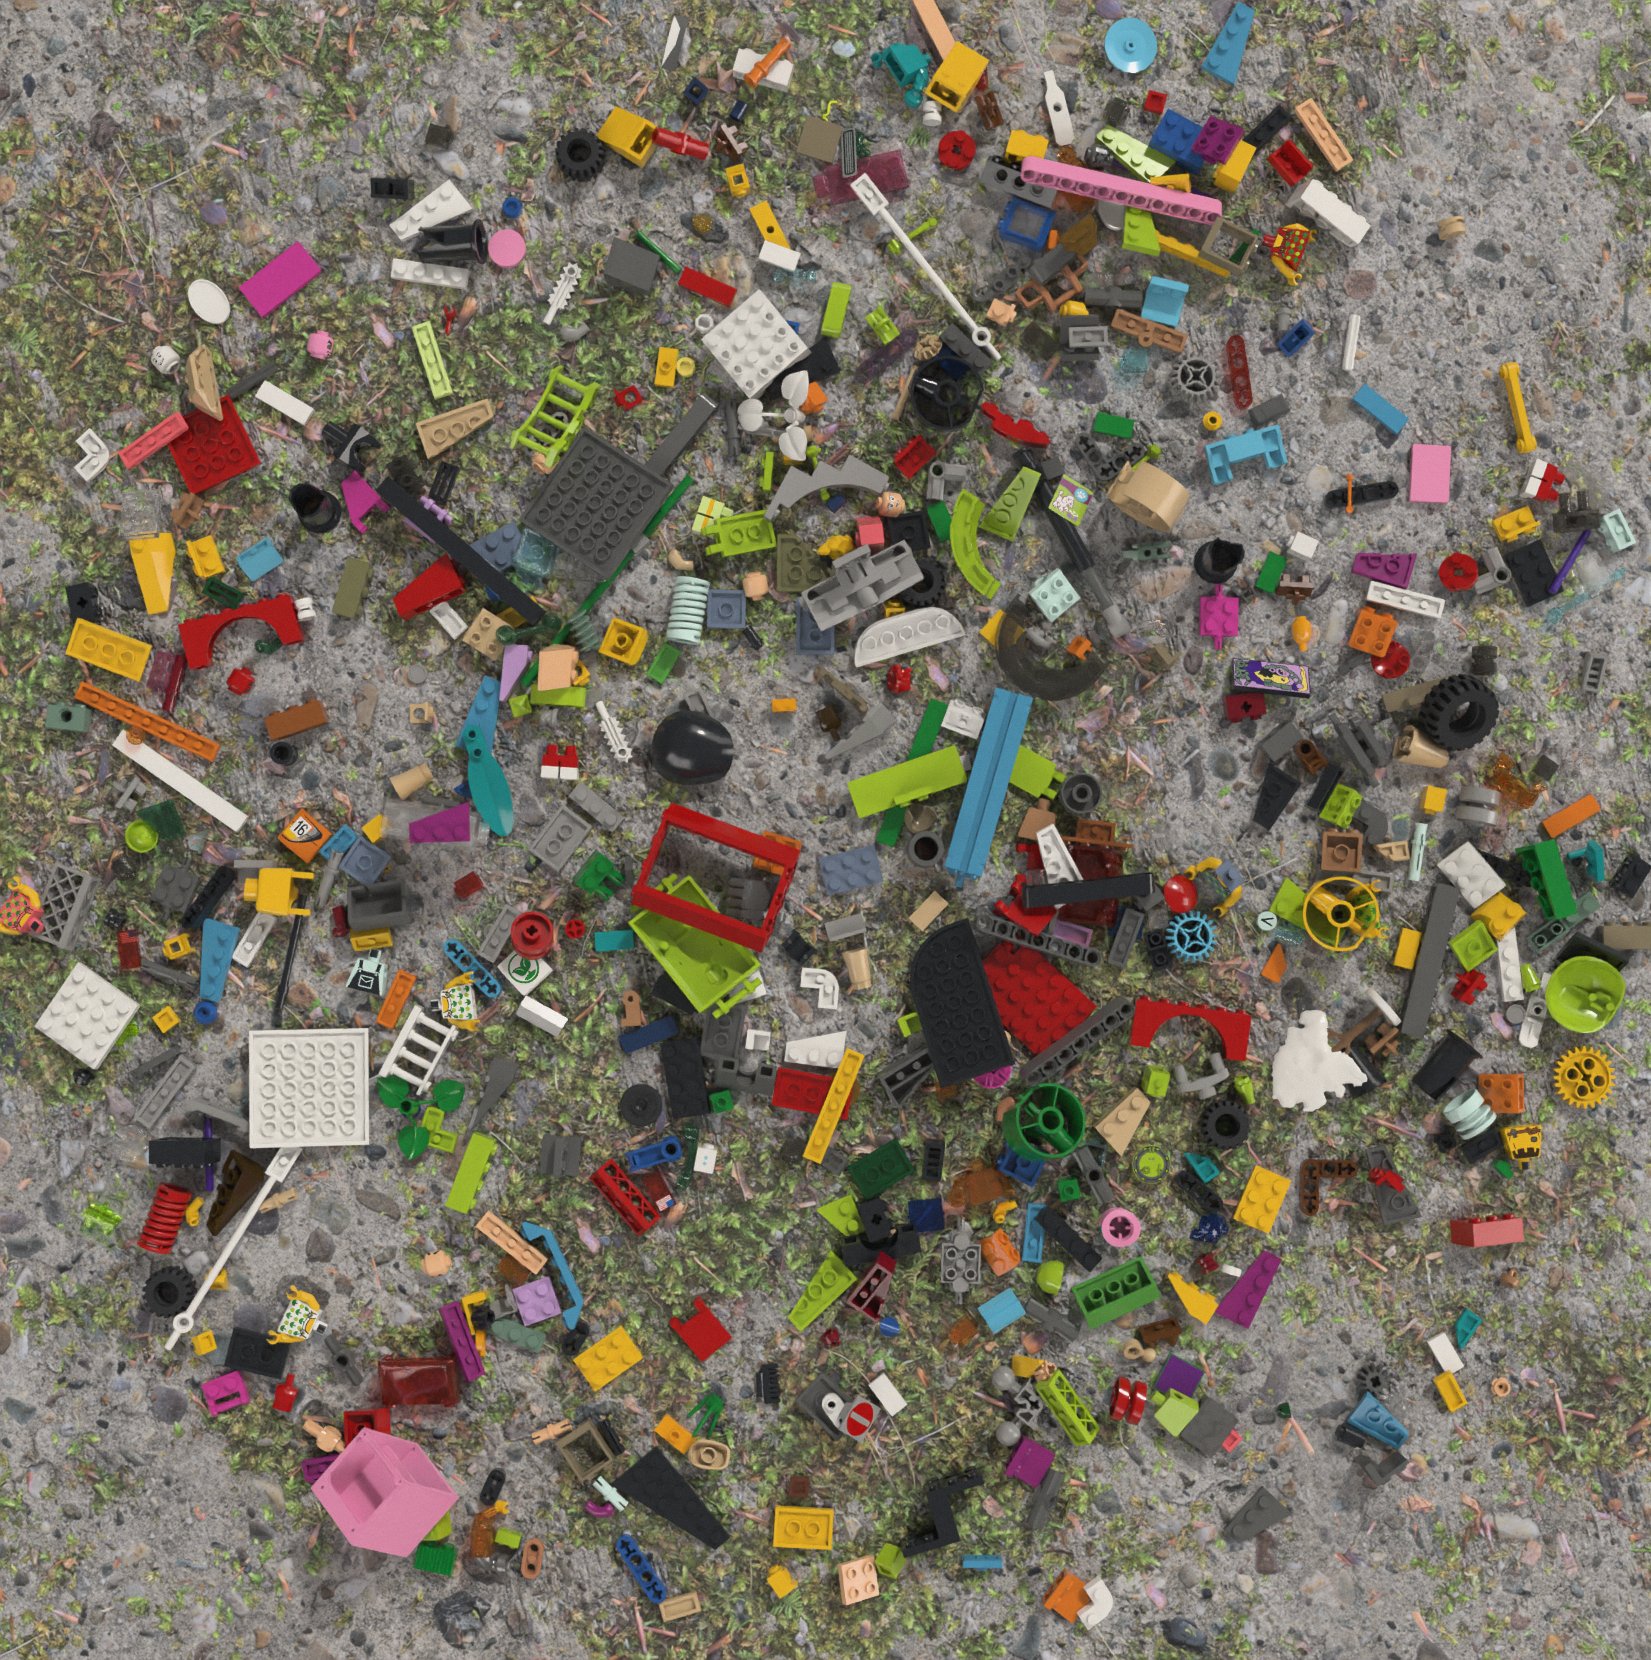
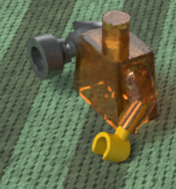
M498 1500L495 1503V1507L491 1506L480 1513H475L471 1529L472 1557H474L479 1567L485 1570L491 1568L497 1574H506L508 1566L507 1554H498L496 1558H492L496 1550V1542H494L496 1538L495 1516L497 1512L507 1514L509 1511L508 1508H505L509 1503Z

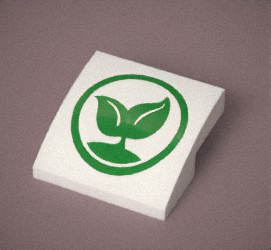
M515 950L497 966L524 997L553 971L543 958L528 960L519 956Z

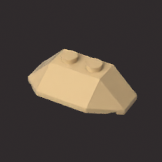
M203 344L189 355L186 364L187 374L185 375V381L190 390L188 398L198 409L221 421L223 420L212 354L206 345Z

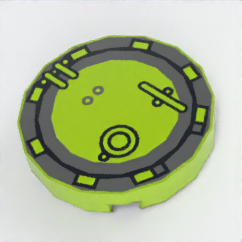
M1145 1145L1135 1152L1131 1165L1138 1179L1145 1183L1154 1184L1166 1178L1170 1171L1171 1163L1165 1150L1159 1146Z

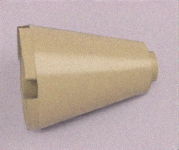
M1413 725L1403 728L1404 734L1402 737L1398 735L1394 743L1392 754L1396 756L1394 760L1398 762L1439 769L1446 766L1449 762L1448 751Z

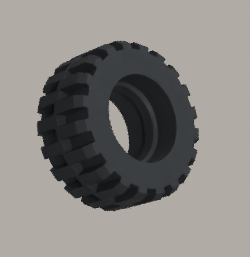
M1458 674V676H1449L1447 680L1444 678L1439 681L1437 686L1434 685L1431 688L1432 691L1424 697L1425 702H1422L1420 708L1422 710L1420 712L1421 726L1438 745L1447 750L1462 751L1466 747L1468 749L1475 747L1474 744H1480L1484 741L1483 738L1486 735L1489 736L1491 728H1494L1496 725L1495 719L1499 715L1497 697L1474 676ZM1469 702L1465 714L1457 721L1449 723L1452 713L1460 705Z

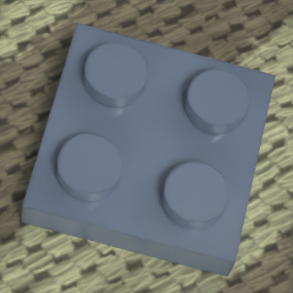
M708 589L707 628L745 629V591Z
M360 835L338 867L368 887V884L376 883L393 857Z

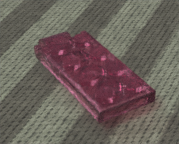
M900 149L857 159V174L843 178L842 163L825 166L823 170L826 174H818L812 178L816 197L824 198L831 195L832 206L859 200V197L850 185L846 184V180L851 179L854 182L864 173L867 174L882 194L909 188Z

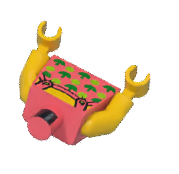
M14 876L13 880L17 882V885L12 884L10 881L8 882V887L14 891L0 909V932L19 935L33 930L35 933H40L45 925L39 921L44 914L39 895L28 885L21 884L20 877Z

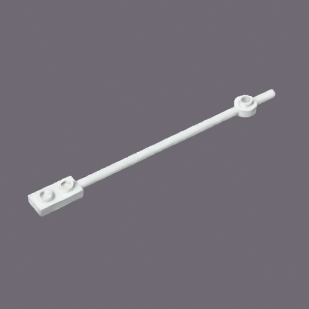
M864 173L850 184L852 190L873 216L878 213L882 216L973 332L972 342L977 347H984L995 362L1000 360L1002 357L990 343V331L985 327H978L898 226L885 209L889 202L867 174ZM979 335L984 336V340L979 341L977 337Z
M280 1147L265 1172L269 1175L268 1180L186 1312H181L174 1318L173 1327L175 1330L164 1346L166 1349L171 1350L181 1333L191 1330L194 1324L192 1315L275 1181L278 1180L282 1183L303 1148ZM186 1319L188 1323L186 1325H182L180 1323V1320Z

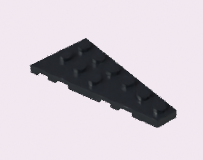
M657 1445L611 1483L714 1550L730 1538V1534Z

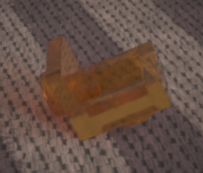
M509 1253L506 1254L496 1267L509 1281L519 1285L528 1278L531 1270Z

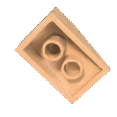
M553 644L540 651L537 690L543 691L570 687L577 681L578 672L575 670V663L578 662L579 653L576 651V646Z

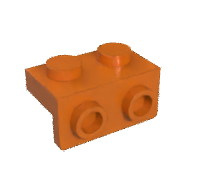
M1001 1228L978 1242V1244H981V1253L997 1277L1015 1268L1021 1261L1019 1252L1012 1246L1007 1234Z

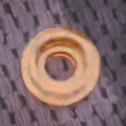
M131 727L126 732V738L129 743L139 745L144 742L146 732L140 727Z

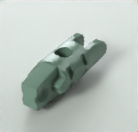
M1171 541L1132 544L1130 548H1122V557L1132 558V561L1172 558L1171 553H1157V548L1170 547Z

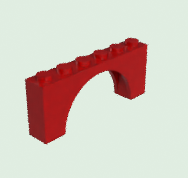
M287 593L276 595L275 599L269 600L264 598L258 600L253 605L245 603L239 605L238 609L232 610V608L221 610L216 615L208 613L202 615L201 619L195 620V618L184 620V623L179 624L178 627L189 669L197 671L212 667V651L217 637L228 625L242 619H259L269 623L276 630L282 644L285 646L305 642L301 623L297 620L296 616L298 612L293 604L295 601L294 597L287 595Z
M1141 995L1139 999L1134 998L1135 1012L1131 1018L1129 1045L1150 1048L1155 1032L1164 1022L1179 1015H1196L1208 1021L1218 1032L1223 1045V1058L1246 1062L1252 1015H1246L1247 1011L1235 1009V1013L1227 1012L1228 1008L1217 1006L1216 1010L1208 1009L1209 1005L1203 1004L1191 1007L1189 1002L1178 1001V1004H1170L1169 999L1159 998L1158 1002L1151 1001V997Z

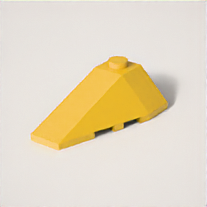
M146 533L128 537L132 559L148 615L167 612L171 594V577L174 571L173 562L176 556L173 533Z

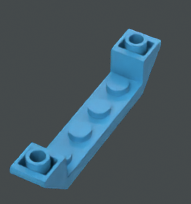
M527 1221L521 1223L523 1227L520 1230L525 1239L528 1238L531 1241L542 1235L545 1236L542 1239L547 1250L551 1249L553 1256L551 1260L555 1268L559 1267L561 1274H559L560 1280L563 1285L567 1284L569 1288L567 1295L571 1303L575 1302L576 1306L562 1312L564 1316L561 1319L565 1328L569 1327L572 1330L576 1327L585 1300L553 1231Z

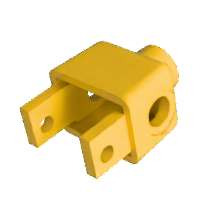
M262 868L259 870L258 879L246 878L244 901L256 902V911L264 914L290 917V915L311 916L312 910L291 908V906L298 899L299 889L294 885V878L315 880V874L294 872L292 868Z

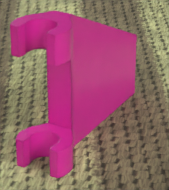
M356 471L341 483L351 522L363 534L368 528L360 520L376 505L384 513L390 507Z

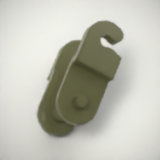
M1058 1491V1499L1066 1501L1065 1505L1057 1503L1058 1506L1065 1509L1062 1520L1065 1521L1066 1515L1069 1513L1068 1506L1073 1500H1071V1495L1066 1497L1060 1494L1061 1491Z

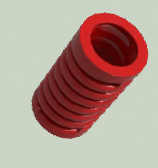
M159 1182L158 1189L155 1191L157 1197H154L152 1200L154 1204L150 1205L151 1211L147 1213L149 1218L145 1219L146 1225L142 1227L143 1232L140 1233L137 1245L151 1252L171 1254L172 1245L175 1243V1237L178 1235V1230L181 1227L180 1223L183 1221V1216L186 1213L185 1209L188 1208V1201L193 1193L175 1184Z

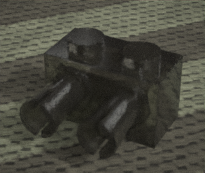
M405 454L401 457H395L392 462L386 464L393 481L413 498L426 492L424 486L427 484L422 475L418 476L415 470L418 467L413 458L409 459Z
M1589 490L1576 491L1578 506L1576 510L1571 509V492L1557 494L1559 511L1552 513L1554 532L1568 533L1600 528L1599 509L1590 507Z

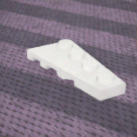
M1051 823L1035 832L1048 884L1083 880L1054 824ZM1065 904L1054 905V908L1058 909Z

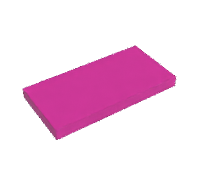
M297 241L242 284L239 289L264 319L323 271L299 241Z

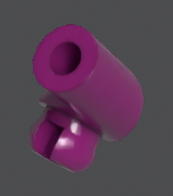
M589 1500L584 1509L596 1518H607L612 1515L614 1506L611 1503H606L604 1507H598Z

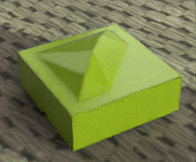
M528 694L509 699L514 718L533 713Z

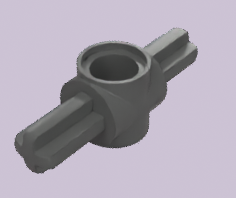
M334 1334L327 1336L324 1342L333 1354L331 1358L334 1367L340 1370L341 1373L345 1372L354 1386L362 1383L364 1379L354 1365L356 1361L352 1351L346 1347L343 1348ZM340 1356H345L348 1360V1363L342 1364L340 1362Z

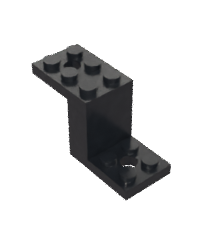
M969 1466L963 1472H950L946 1474V1477L940 1479L933 1477L928 1479L927 1483H924L936 1529L928 1528L923 1530L921 1534H908L904 1536V1539L900 1540L904 1558L961 1541L948 1495L985 1484L980 1467Z

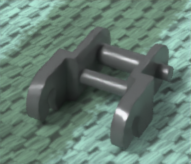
M1244 576L1243 580L1248 587L1243 592L1235 591L1233 586L1230 589L1236 597L1239 596L1243 600V604L1249 605L1248 601L1254 596L1258 597V591L1251 587L1253 584ZM1250 590L1251 594L1245 598L1243 594Z

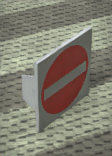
M857 1394L853 1403L846 1402L839 1414L842 1422L838 1430L862 1443L881 1408Z

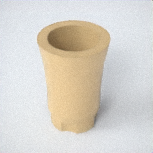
M423 763L389 779L403 801L412 793L427 785L434 777L426 763Z
M868 947L842 952L854 990L871 987Z

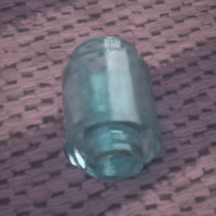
M1286 925L1277 926L1274 940L1278 941L1279 944L1295 948L1298 945H1302L1304 934L1301 933V929Z

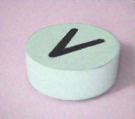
M1264 911L1257 916L1256 922L1260 929L1268 931L1276 926L1277 918L1272 912Z

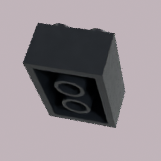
M163 1137L149 1140V1164H156L157 1168L174 1166V1168H186L187 1166L205 1168V1166H213V1163L221 1161V1138Z

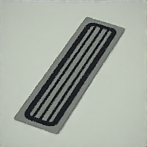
M855 127L843 130L841 135L843 178L857 174Z

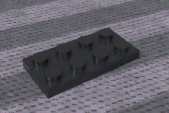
M698 1037L660 1043L673 1119L710 1114L711 1108Z

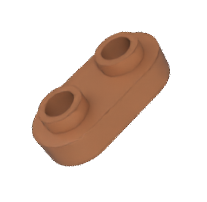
M530 1538L524 1546L521 1572L528 1579L536 1578L541 1571L544 1543L539 1538ZM535 1544L538 1546V1549L533 1550L531 1546ZM533 1564L535 1569H529L528 1565Z

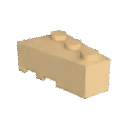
M1133 1087L1093 1127L1122 1156L1151 1102L1138 1088Z

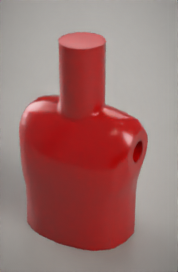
M287 1373L285 1384L277 1385L272 1408L292 1412L298 1395V1389L292 1386L295 1374Z

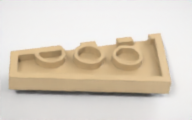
M487 398L417 422L416 426L428 460L495 417Z

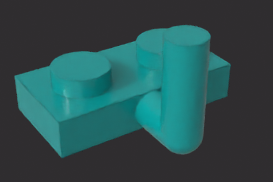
M1594 839L1586 842L1587 847L1567 853L1568 860L1586 856L1588 859L1586 870L1589 876H1592L1597 882L1605 880L1603 849Z

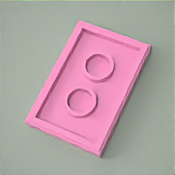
M1411 445L1409 502L1447 504L1449 502L1451 446Z

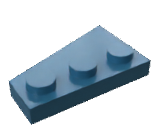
M1368 1391L1347 1417V1422L1398 1450L1409 1437V1432Z

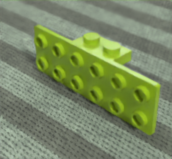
M953 745L849 781L847 786L859 818H863L900 805V808L911 805V801L918 799L919 802L930 798L929 794L966 782L967 777L957 748Z

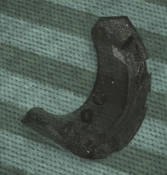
M1017 593L1003 612L995 633L996 658L1007 680L1022 693L1045 701L1069 699L1089 689L1111 662L1107 660L1103 663L1101 660L1092 657L1073 668L1055 669L1037 661L1025 644L1023 627L1028 609L1019 600L1021 595Z

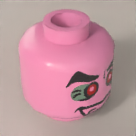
M317 330V334L311 333L309 335L307 351L311 353L310 356L324 360L326 357L331 356L334 340L328 337V332Z

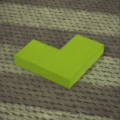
M427 1105L420 1127H425L429 1132L428 1146L454 1153L459 1134L441 1129L446 1111Z

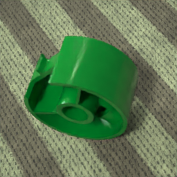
M1043 1083L1024 1090L1023 1096L1021 1094L1015 1096L1017 1102L1009 1111L1003 1113L1002 1129L1008 1145L1017 1155L1028 1161L1045 1162L1067 1157L1080 1144L1085 1132V1114L1080 1101L1070 1090L1058 1084ZM1033 1092H1041L1039 1109L1030 1101L1023 1109L1028 1114L1024 1121V1127H1020L1019 1107ZM1056 1101L1061 1105L1062 1109L1065 1112L1068 1122V1132L1063 1128V1115L1057 1108H1055ZM1021 1130H1025L1032 1138H1044L1058 1152L1051 1155L1036 1150L1026 1141Z

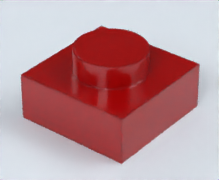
M1149 90L1144 111L1162 115L1167 94Z

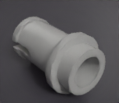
M1279 308L1278 312H1276L1278 316L1277 332L1288 333L1290 331V308Z

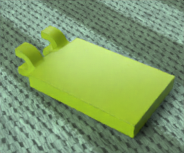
M767 509L713 520L714 525L702 528V537L714 534L716 541L715 545L705 548L706 555L721 552L722 558L777 547L772 521L767 522L762 519Z
M1020 745L1009 783L1036 798L1043 794L1053 800L1057 792L1048 788L1052 779L1063 783L1066 775L1054 770L1057 764Z

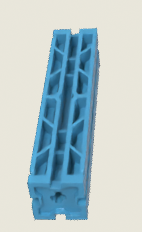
M995 688L944 865L945 868H948L947 872L958 875L955 883L957 887L962 888L965 877L977 880V877H982L1032 704V697Z

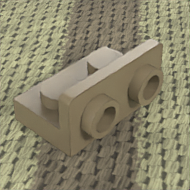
M1160 642L1147 652L1160 670H1163L1165 667L1169 670L1181 661L1179 656L1183 654L1180 651L1171 657L1169 648Z

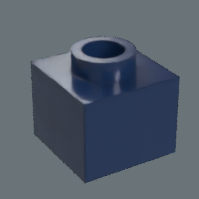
M694 77L683 93L698 105L710 89L697 77ZM695 87L700 88L699 94L694 93L693 89Z

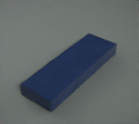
M673 1015L623 1034L619 1036L625 1054H628L680 1032Z

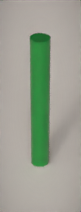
M641 231L637 232L635 237L653 253L660 255L661 260L676 274L681 272L682 268Z

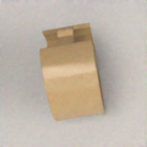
M1126 461L1107 492L1110 501L1124 513L1138 522L1162 532H1169L1175 523L1179 521L1190 499L1189 492L1177 480L1144 461L1140 462L1136 470L1132 469L1130 463Z

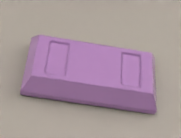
M1057 919L1052 936L1088 947L1093 930Z

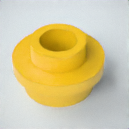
M1208 412L1203 417V425L1207 430L1215 431L1222 424V418L1217 412ZM1214 418L1216 423H1210L1209 419Z

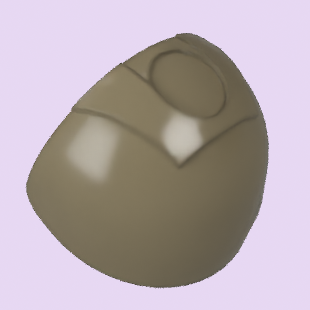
M911 802V805L906 806L904 822L907 829L912 833L917 834L928 831L937 820V813L923 803Z

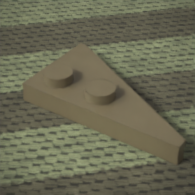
M820 664L814 669L860 714L863 715L868 710V703L861 696L857 697L853 693L854 690L847 683L843 685Z

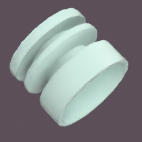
M1475 1088L1469 1089L1457 1096L1442 1112L1450 1123L1458 1122L1455 1129L1460 1132V1136L1464 1140L1483 1132L1494 1122L1497 1116L1494 1111H1490L1491 1107L1489 1105L1481 1106L1484 1099Z

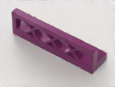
M458 1301L444 1304L438 1311L465 1381L470 1382L486 1373Z

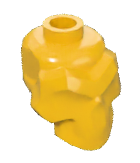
M847 534L845 536L832 535L819 547L816 553L818 555H829L830 558L836 560L856 549L853 544L855 541Z

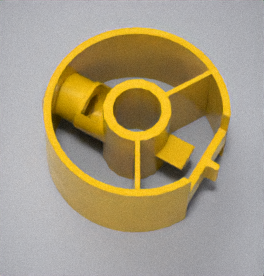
M1335 876L1316 881L1304 895L1303 920L1309 935L1318 944L1334 951H1349L1358 948L1366 936L1372 938L1369 932L1379 922V907L1374 894L1362 882L1351 877ZM1333 880H1349L1366 889L1373 900L1353 907L1348 901L1339 899L1321 885ZM1308 901L1325 914L1332 925L1338 927L1335 946L1321 941L1310 929L1306 917ZM1374 902L1375 920L1358 941L1350 946H1337L1340 927L1348 926L1357 933L1364 925L1355 917L1354 910ZM1344 904L1350 909V917L1345 922H1337L1332 918L1331 911L1336 905Z

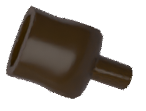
M830 705L815 712L822 732H830L834 742L840 740L841 737L837 728L842 723L834 706Z

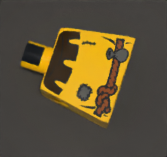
M1527 1124L1499 1128L1506 1155L1509 1159H1518L1519 1170L1531 1169L1530 1158L1540 1157L1541 1125Z

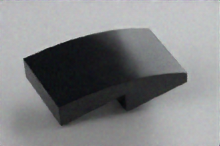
M1162 928L1143 933L1153 973L1172 968Z

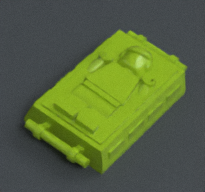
M673 873L668 878L662 879V883L654 888L662 892L667 888L669 890L666 892L667 894L719 913L690 875L673 887L672 884L679 879ZM636 905L629 907L633 914L639 909L643 910L628 922L629 925L700 1014L707 1012L717 1004L719 1008L712 1014L718 1019L721 1015H726L730 1012L729 1009L749 993H754L755 989L762 984L758 977L751 983L748 981V978L759 970L761 964L747 947ZM742 983L745 987L723 1003L722 999Z

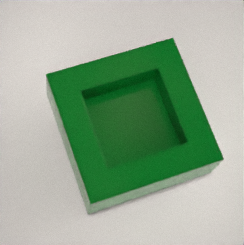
M1494 1159L1490 1163L1503 1178L1509 1180L1514 1175L1510 1170L1512 1167L1505 1160Z

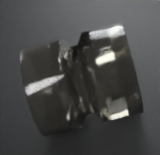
M1473 646L1471 658L1474 659V662L1471 663V674L1496 675L1497 663L1494 660L1497 658L1498 647Z

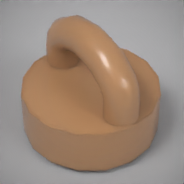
M1512 1268L1508 1274L1502 1273L1499 1279L1503 1284L1513 1289H1517L1520 1284L1515 1268Z

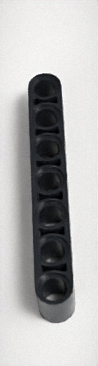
M1145 872L1025 886L1021 888L1023 907L1033 908L1155 893L1154 873Z

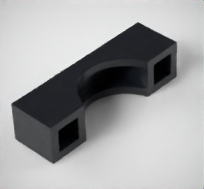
M916 1222L898 1225L894 1235L882 1243H870L864 1240L860 1234L840 1237L846 1267H856L868 1262L872 1263L880 1251L892 1259L898 1256L914 1255L917 1252H922Z

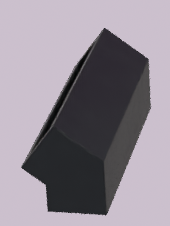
M1328 764L1304 806L1321 813L1344 771L1338 766Z

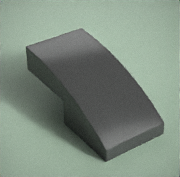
M828 1146L821 1165L835 1175L840 1176L850 1160Z

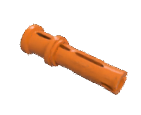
M785 37L781 38L761 62H756L754 68L749 73H745L743 78L750 87L755 89L758 86V82L763 77L768 76L769 69L791 47V43L788 40L784 42L786 40Z

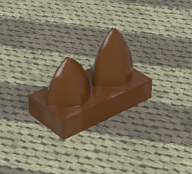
M1176 1317L1139 1326L1143 1342L1153 1349L1156 1348L1160 1339L1163 1338L1167 1344L1174 1347L1178 1341L1179 1334H1182Z

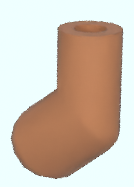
M1006 1097L998 1103L996 1121H1002L1003 1113L1013 1107L1017 1102L1016 1098Z

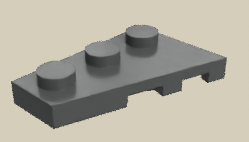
M1261 1486L1223 1529L1239 1544L1290 1516L1292 1513L1267 1489Z

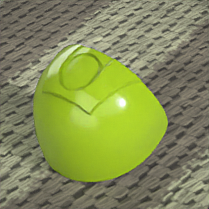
M1048 1261L1038 1268L1036 1281L1046 1293L1058 1294L1063 1278V1262Z

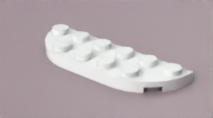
M936 607L916 609L882 619L866 628L856 642L854 663L856 667H860L966 634L959 620L950 612Z

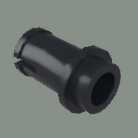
M752 625L742 631V634L751 644L750 647L754 648V650H758L764 645V639L758 636Z

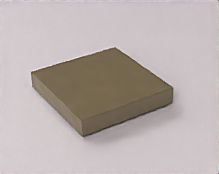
M807 115L796 154L832 164L842 135L843 126Z

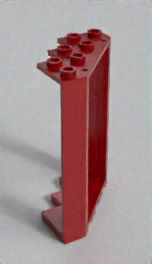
M671 803L668 809L665 808L661 815L662 822L657 834H654L651 841V850L647 859H644L642 863V873L637 885H634L632 888V904L762 953L774 930L787 890L793 881L801 850ZM670 826L784 868L761 929L647 886L652 868L659 858L661 845L669 833Z

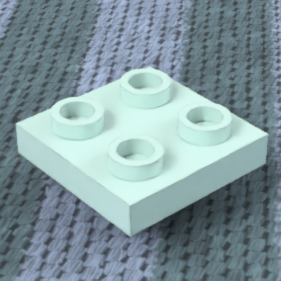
M1058 568L1049 575L1045 574L1035 581V587L1028 592L1051 623L1080 599Z

